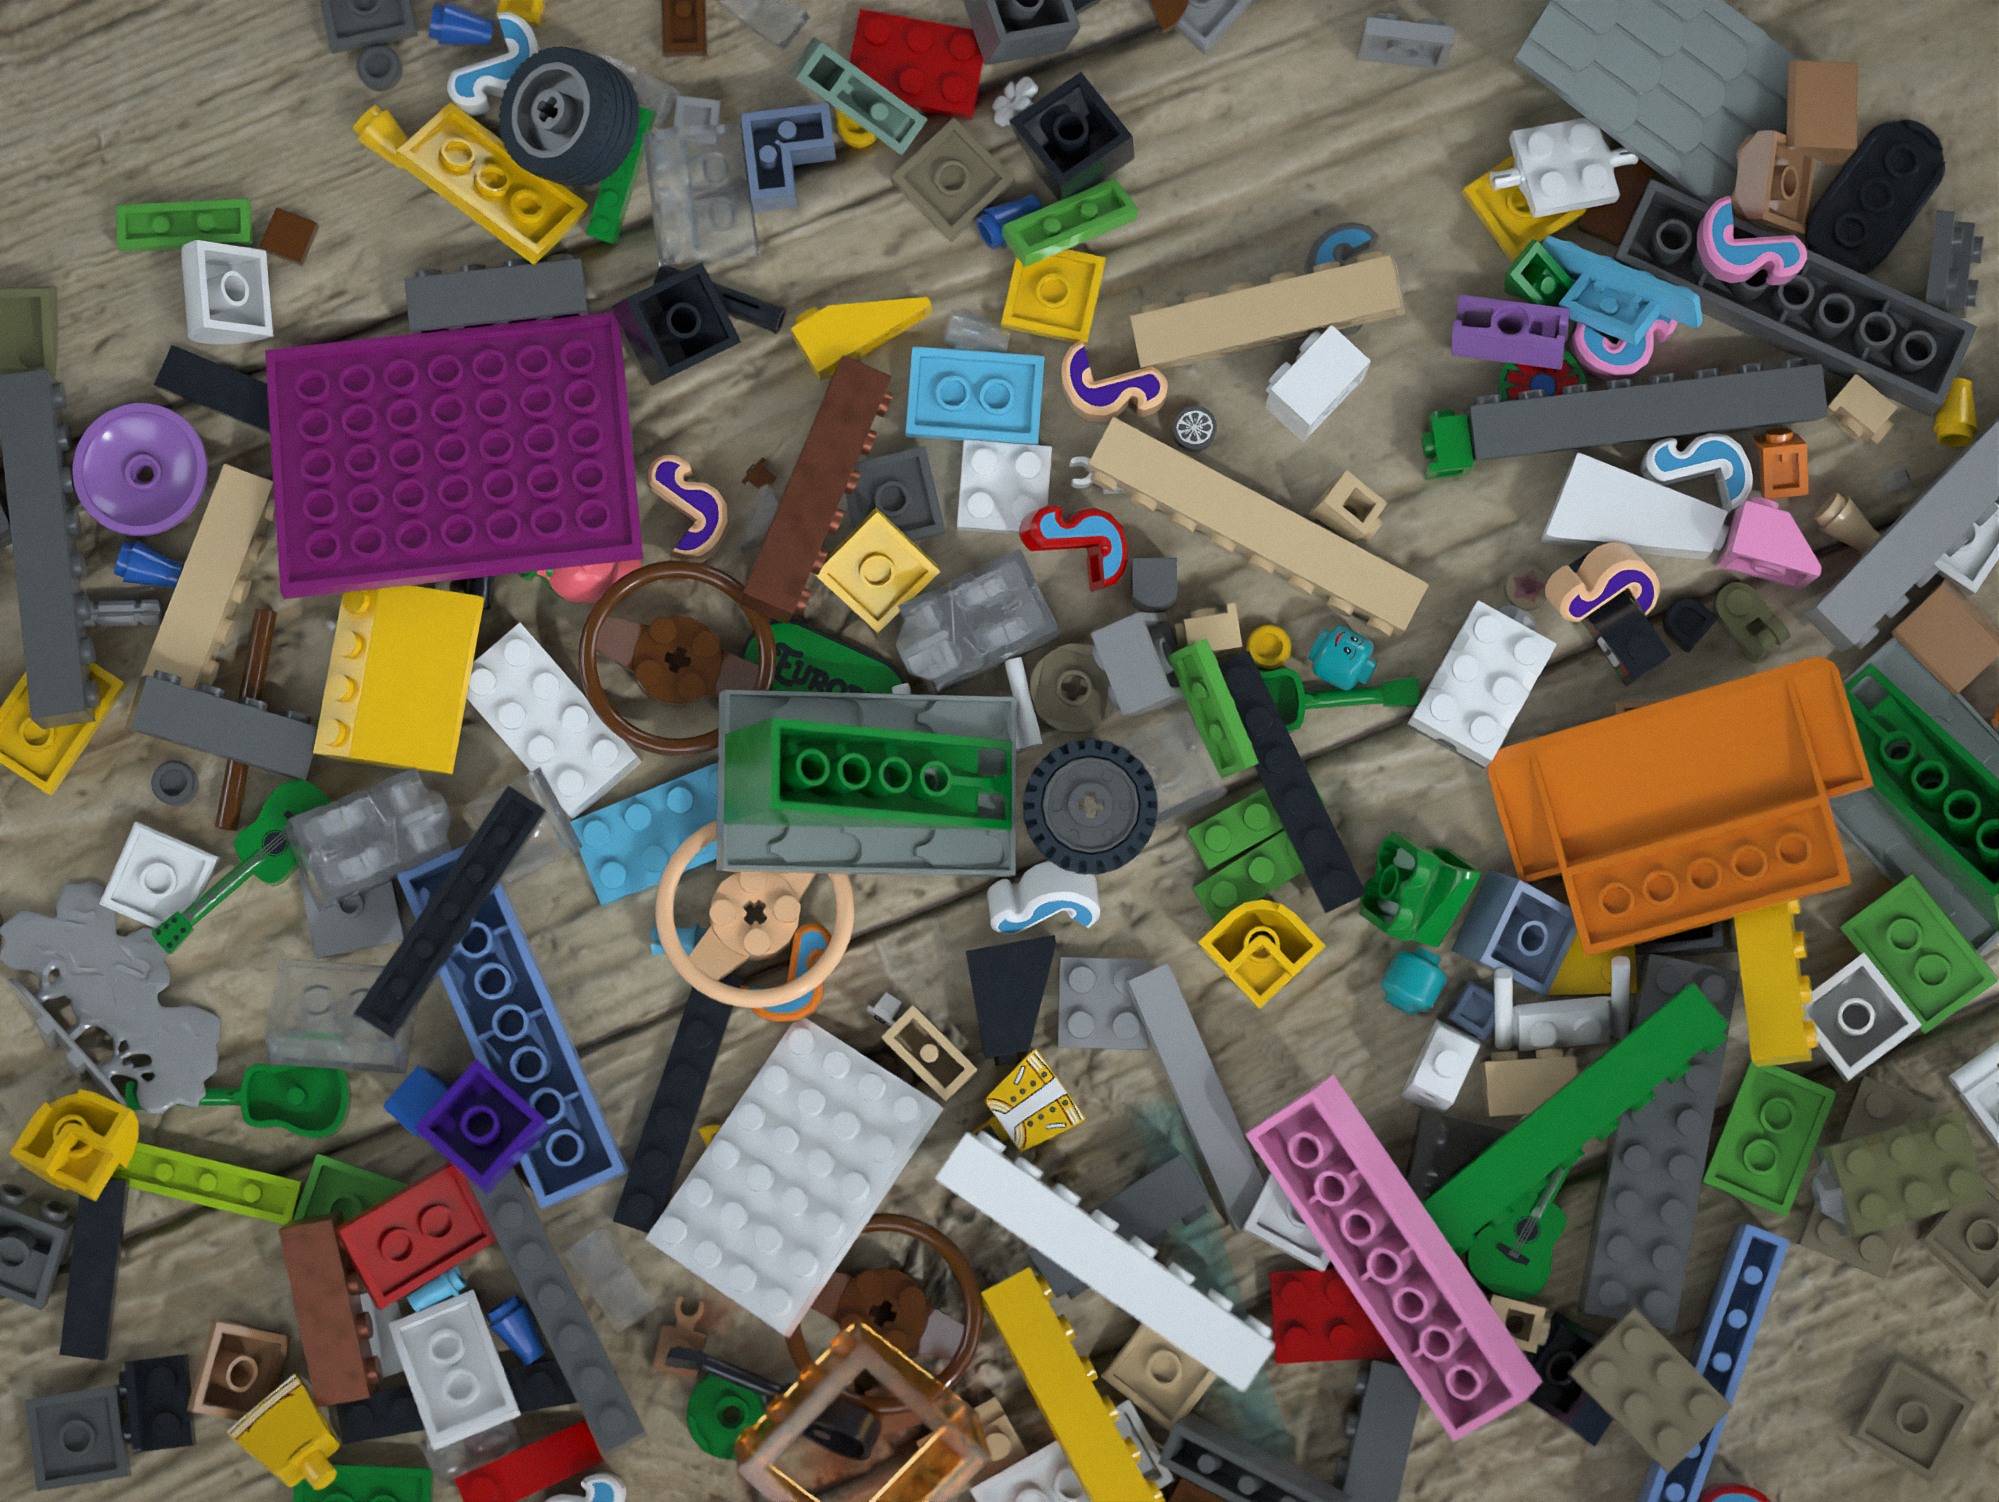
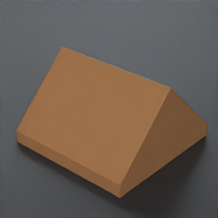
M1811 60L1788 61L1787 148L1832 167L1841 166L1857 150L1858 63Z
M1947 578L1941 580L1891 632L1954 696L1999 656V629Z
M228 1319L212 1320L187 1410L240 1420L277 1389L291 1336Z

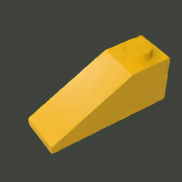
M928 297L828 305L820 311L817 307H813L795 319L796 325L791 327V333L797 346L821 382L834 374L842 355L854 360L861 358L933 314L932 304Z

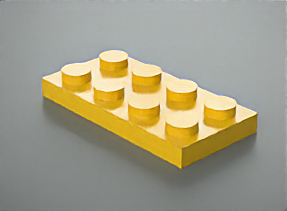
M451 102L397 150L394 159L396 163L533 265L586 216L589 204L563 185L537 177L517 165L507 153L504 142Z

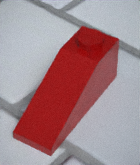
M585 1419L454 1478L464 1502H516L602 1463L604 1459L590 1426Z

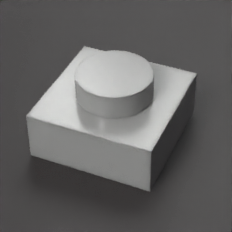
M677 95L672 140L716 146L721 101Z

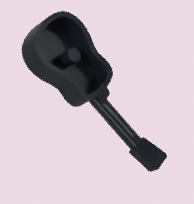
M680 1346L670 1348L666 1357V1366L699 1371L704 1370L710 1375L761 1395L764 1402L763 1411L770 1415L771 1421L776 1426L800 1435L818 1446L848 1459L863 1461L871 1456L882 1426L879 1419L869 1411L850 1402L816 1393L795 1383L787 1382L782 1385L730 1362L707 1355L708 1353H702L701 1350L692 1351L691 1348L682 1349Z

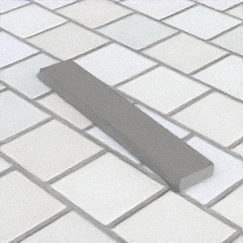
M1166 963L1125 981V984L1233 1231L1242 1229L1264 1186V1182L1170 965Z

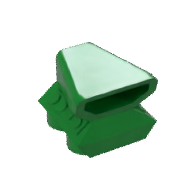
M1392 831L1390 836L1382 841L1376 855L1377 869L1374 877L1370 878L1364 885L1366 895L1360 897L1359 914L1390 936L1405 942L1414 940L1438 948L1477 884L1482 870L1448 848L1439 846H1427L1424 848L1402 832Z

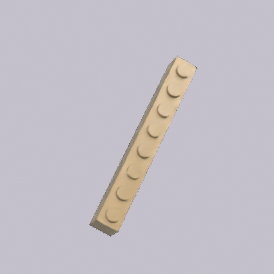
M1112 417L1085 471L1093 473L1090 480L1096 485L1111 492H1114L1116 486H1118L1126 493L1132 495L1130 501L1139 508L1152 513L1157 508L1170 515L1169 522L1177 528L1188 533H1193L1196 529L1211 537L1208 542L1215 548L1228 554H1232L1234 550L1250 558L1248 564L1256 570L1268 575H1272L1273 571H1276L1289 578L1287 584L1294 590L1307 596H1311L1315 592L1329 600L1327 602L1329 608L1347 617H1350L1352 612L1368 620L1366 626L1370 630L1384 637L1390 638L1392 633L1399 636L1405 632L1429 586L1425 581L1115 417Z

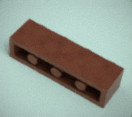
M342 1211L291 1220L279 1229L316 1408L370 1398L379 1388V1383L383 1379L380 1359L377 1355H372L369 1338L373 1337L372 1319L368 1311L363 1312L360 1294L364 1292V1285L335 1231L336 1227L344 1223Z

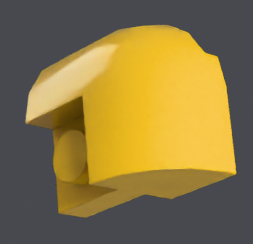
M1263 899L1245 902L1230 911L1198 942L1199 946L1216 966L1234 982L1258 1009L1265 1005L1326 947L1293 911L1281 903Z
M79 1089L78 1093L65 1095L51 1104L45 1101L34 1113L9 1154L22 1166L64 1191L68 1188L96 1201L117 1166L127 1168L135 1152L139 1137V1122L132 1109L95 1092Z

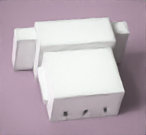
M885 992L873 1008L869 1005L866 1011L873 1015L874 1019L880 1023H886L892 1027L896 1023L893 1018L902 1002Z

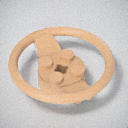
M717 820L705 825L689 836L678 847L667 863L660 878L655 902V918L659 939L665 954L677 972L691 986L706 996L722 1003L747 1008H763L788 1003L800 998L820 985L840 962L851 938L855 910L853 890L848 874H828L835 892L836 922L829 945L820 959L802 976L782 986L763 990L739 989L718 981L747 962V960L757 962L766 959L772 960L789 948L794 938V932L798 929L801 909L799 902L816 873L735 872L720 884L712 897L709 911L711 926L688 956L680 943L674 924L673 904L675 892L683 871L693 857L708 844L717 840ZM758 906L764 909L763 918L765 921L762 924H759L756 920L752 925L745 922L747 908L753 907L755 909Z

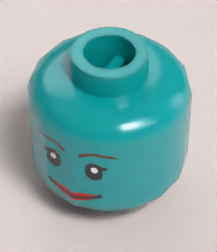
M1337 625L1331 631L1324 628L1308 657L1309 660L1313 661L1312 670L1316 676L1345 691L1351 690L1358 681L1366 685L1378 664V661L1371 658L1374 651L1373 642L1343 625Z
M1417 946L1414 953L1406 950L1398 951L1380 982L1382 990L1386 993L1384 1001L1414 1017L1418 1011L1429 1012L1435 1005L1447 982L1445 972L1438 967L1441 958Z

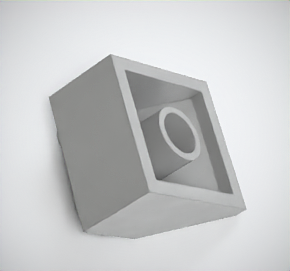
M1138 612L1091 633L1095 643L1092 645L1094 659L1102 670L1105 669L1111 684L1108 687L1110 700L1115 709L1122 712L1123 717L1139 716L1186 700L1168 658L1169 654L1178 651L1175 633L1167 613Z

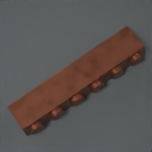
M842 355L737 604L784 624H788L794 612L799 615L803 614L812 590L805 588L810 573L819 575L828 554V550L821 548L827 533L835 536L845 513L844 510L838 508L843 493L849 496L852 495L860 477L861 471L854 469L860 454L868 456L878 432L870 429L876 415L883 418L894 393L886 390L891 380V375Z

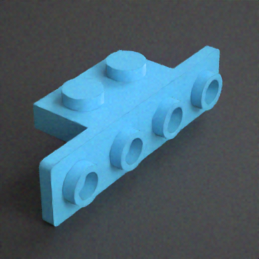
M1548 236L1544 240V249L1571 279L1576 280L1559 303V308L1570 309L1569 319L1635 346L1659 315L1695 329L1703 322L1700 298L1689 288L1675 286L1660 280L1647 271H1637L1618 263L1609 256H1600L1582 249L1571 241H1562L1552 236Z

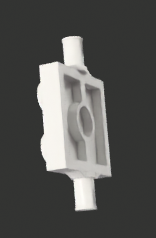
M1580 118L1512 131L1509 142L1515 158L1514 168L1496 172L1492 171L1490 172L1489 179L1490 184H1492L1491 188L1494 191L1518 186L1527 198L1532 218L1615 203L1620 193L1613 173L1614 167L1636 164L1638 157L1625 147L1610 150L1603 140L1600 128L1588 118Z

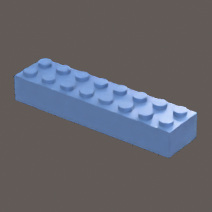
M467 845L397 875L416 920ZM502 879L439 974L475 1058L545 1118L550 1126L520 1160L540 1208L548 1209L628 1173L629 1169Z

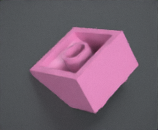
M1754 497L1752 501L1745 500L1729 516L1727 526H1730V529L1720 550L1716 567L1803 590L1820 576L1822 567L1790 512L1779 510V504L1769 499Z

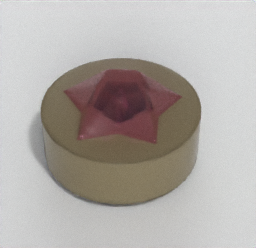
M1533 565L1517 567L1510 573L1504 584V594L1510 605L1524 611H1532L1539 608L1547 599L1545 586L1548 576L1543 570Z

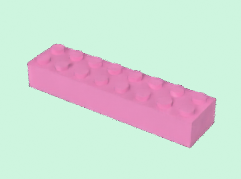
M1334 1074L1265 1118L1245 1134L1453 1442L1522 1403L1542 1382L1541 1378Z

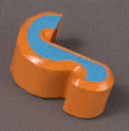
M808 923L794 932L787 983L806 973L825 952L832 935L822 925ZM824 982L807 994L788 1003L750 1009L759 1017L776 1023L800 1021L814 1014L824 998ZM741 985V989H747V990H763V989H765V988H758V987H751V986Z

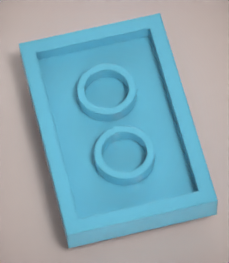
M912 346L906 437L1038 445L1045 356Z

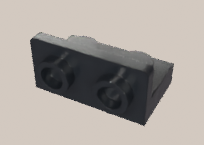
M188 1354L125 1361V1371H120L119 1390L121 1397L128 1400L129 1417H124L123 1434L125 1443L127 1445L132 1444L133 1454L196 1445L194 1414L187 1410L192 1394Z

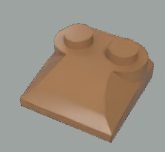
M1758 130L1756 134L1746 136L1742 144L1739 145L1736 154L1738 171L1736 187L1731 195L1733 212L1736 213L1737 218L1747 223H1761L1796 234H1806L1815 159L1787 148V135L1777 131Z

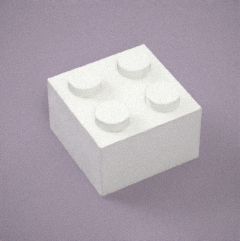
M1332 325L1323 334L1315 330L1299 348L1301 352L1296 357L1297 362L1293 366L1285 362L1269 379L1271 384L1266 389L1269 395L1265 408L1303 443L1361 383L1371 362L1369 358Z
M1865 953L1812 992L1813 1001L1805 1003L1807 1021L1815 1020L1819 1050L1846 1083L1905 1040L1922 1025Z

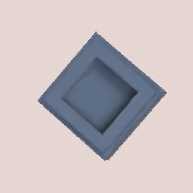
M1468 980L1446 1019L1481 1041L1486 1042L1495 1027L1494 994L1472 980Z

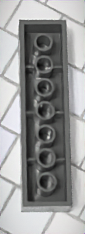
M1650 180L1641 195L1613 256L1614 260L1637 271H1647L1656 278L1675 286L1689 288L1699 296L1701 312L1706 316L1799 358H1807V361L1812 364H1822L1823 369L1850 380L1857 373L1883 396L1929 417L1943 405L1977 326L1807 249V259L1803 268L1790 282L1773 286L1766 282L1768 273L1764 269H1761L1751 278L1742 282L1729 283L1716 279L1703 266L1697 248L1699 224L1711 206L1655 180ZM1733 216L1734 239L1776 236Z
M1651 953L1641 958L1637 993L1634 996L1629 1032L1691 981H1694L1729 1023V1027L1723 1031L1728 1037L1740 971ZM1727 1039L1708 1055L1701 1049L1687 1061L1692 1067L1672 1084L1665 1078L1651 1089L1656 1097L1638 1112L1634 1113L1629 1107L1616 1118L1620 1126L1608 1138L1577 1312L1619 1320L1630 1307H1633L1653 1327L1675 1331Z

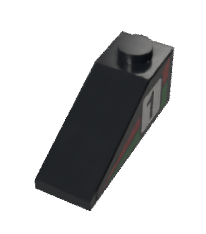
M1590 552L1568 566L1577 573ZM1624 591L1581 620L1626 687L1665 662L1671 656V653L1650 622Z

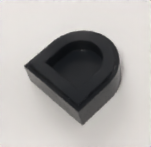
M1685 598L1675 601L1667 608L1662 624L1666 635L1688 654L1716 622L1718 617L1700 602Z

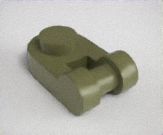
M1732 582L1724 586L1716 594L1713 610L1714 614L1718 617L1717 620L1752 663L1755 664L1765 657V650L1773 644L1781 645L1791 637L1784 623L1773 614L1756 590L1750 585L1742 582ZM1756 619L1764 630L1756 636H1752L1745 626Z

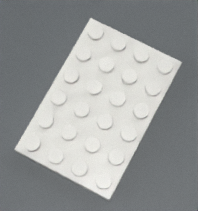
M807 1018L795 1021L791 1024L645 1239L771 1327L790 1338L944 1108Z

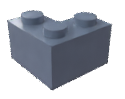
M829 103L741 113L750 194L754 213L798 208L793 165L836 160Z

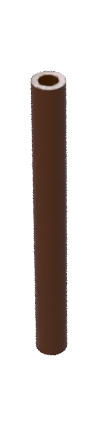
M255 609L238 703L241 702L242 697L259 701L262 699L277 612ZM227 759L215 828L237 831L249 765Z

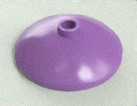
M127 404L106 412L96 419L85 431L74 454L73 482L80 502L86 511L100 524L124 535L150 536L175 527L195 509L206 487L208 461L200 437L193 427L180 415L155 404ZM147 468L153 469V478L149 482H141V472Z

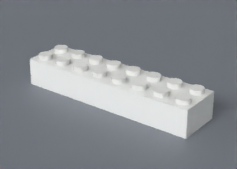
M980 1131L977 1136L966 1132L936 1176V1180L1244 1393L1275 1347V1342L1269 1339L1272 1329L1250 1314L1245 1321L1230 1312L1234 1306L1233 1302L1212 1288L1207 1295L1191 1284L1196 1277L1175 1262H1172L1169 1268H1166L1153 1259L1157 1250L1139 1237L1133 1236L1130 1242L1115 1232L1120 1224L1098 1209H1095L1092 1215L1077 1206L1082 1198L1062 1184L1057 1183L1052 1189L1039 1180L1044 1173L1042 1170L1023 1157H1018L1016 1162H1013L1004 1156L1002 1152L1006 1146L987 1132Z

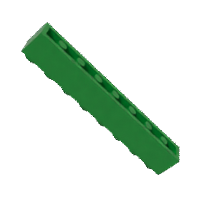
M1694 981L1686 985L1421 1201V1204L1458 1257L1479 1240L1474 1233L1486 1223L1495 1228L1514 1212L1510 1204L1524 1194L1529 1200L1548 1185L1549 1181L1545 1176L1559 1165L1565 1171L1585 1154L1580 1147L1595 1136L1600 1142L1620 1126V1123L1616 1120L1619 1115L1629 1107L1636 1113L1653 1100L1656 1095L1651 1089L1665 1078L1672 1084L1692 1067L1687 1061L1701 1049L1708 1055L1728 1038L1723 1031L1729 1027V1023Z

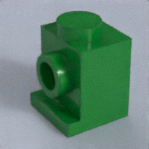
M1452 409L1429 413L1427 432L1421 433L1423 456L1425 459L1431 458L1432 463H1428L1424 470L1425 480L1469 475L1474 467L1467 414L1455 415V411Z

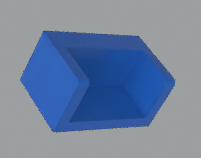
M418 1065L387 1099L383 1107L415 1137L422 1138L414 1127L452 1086L434 1070Z

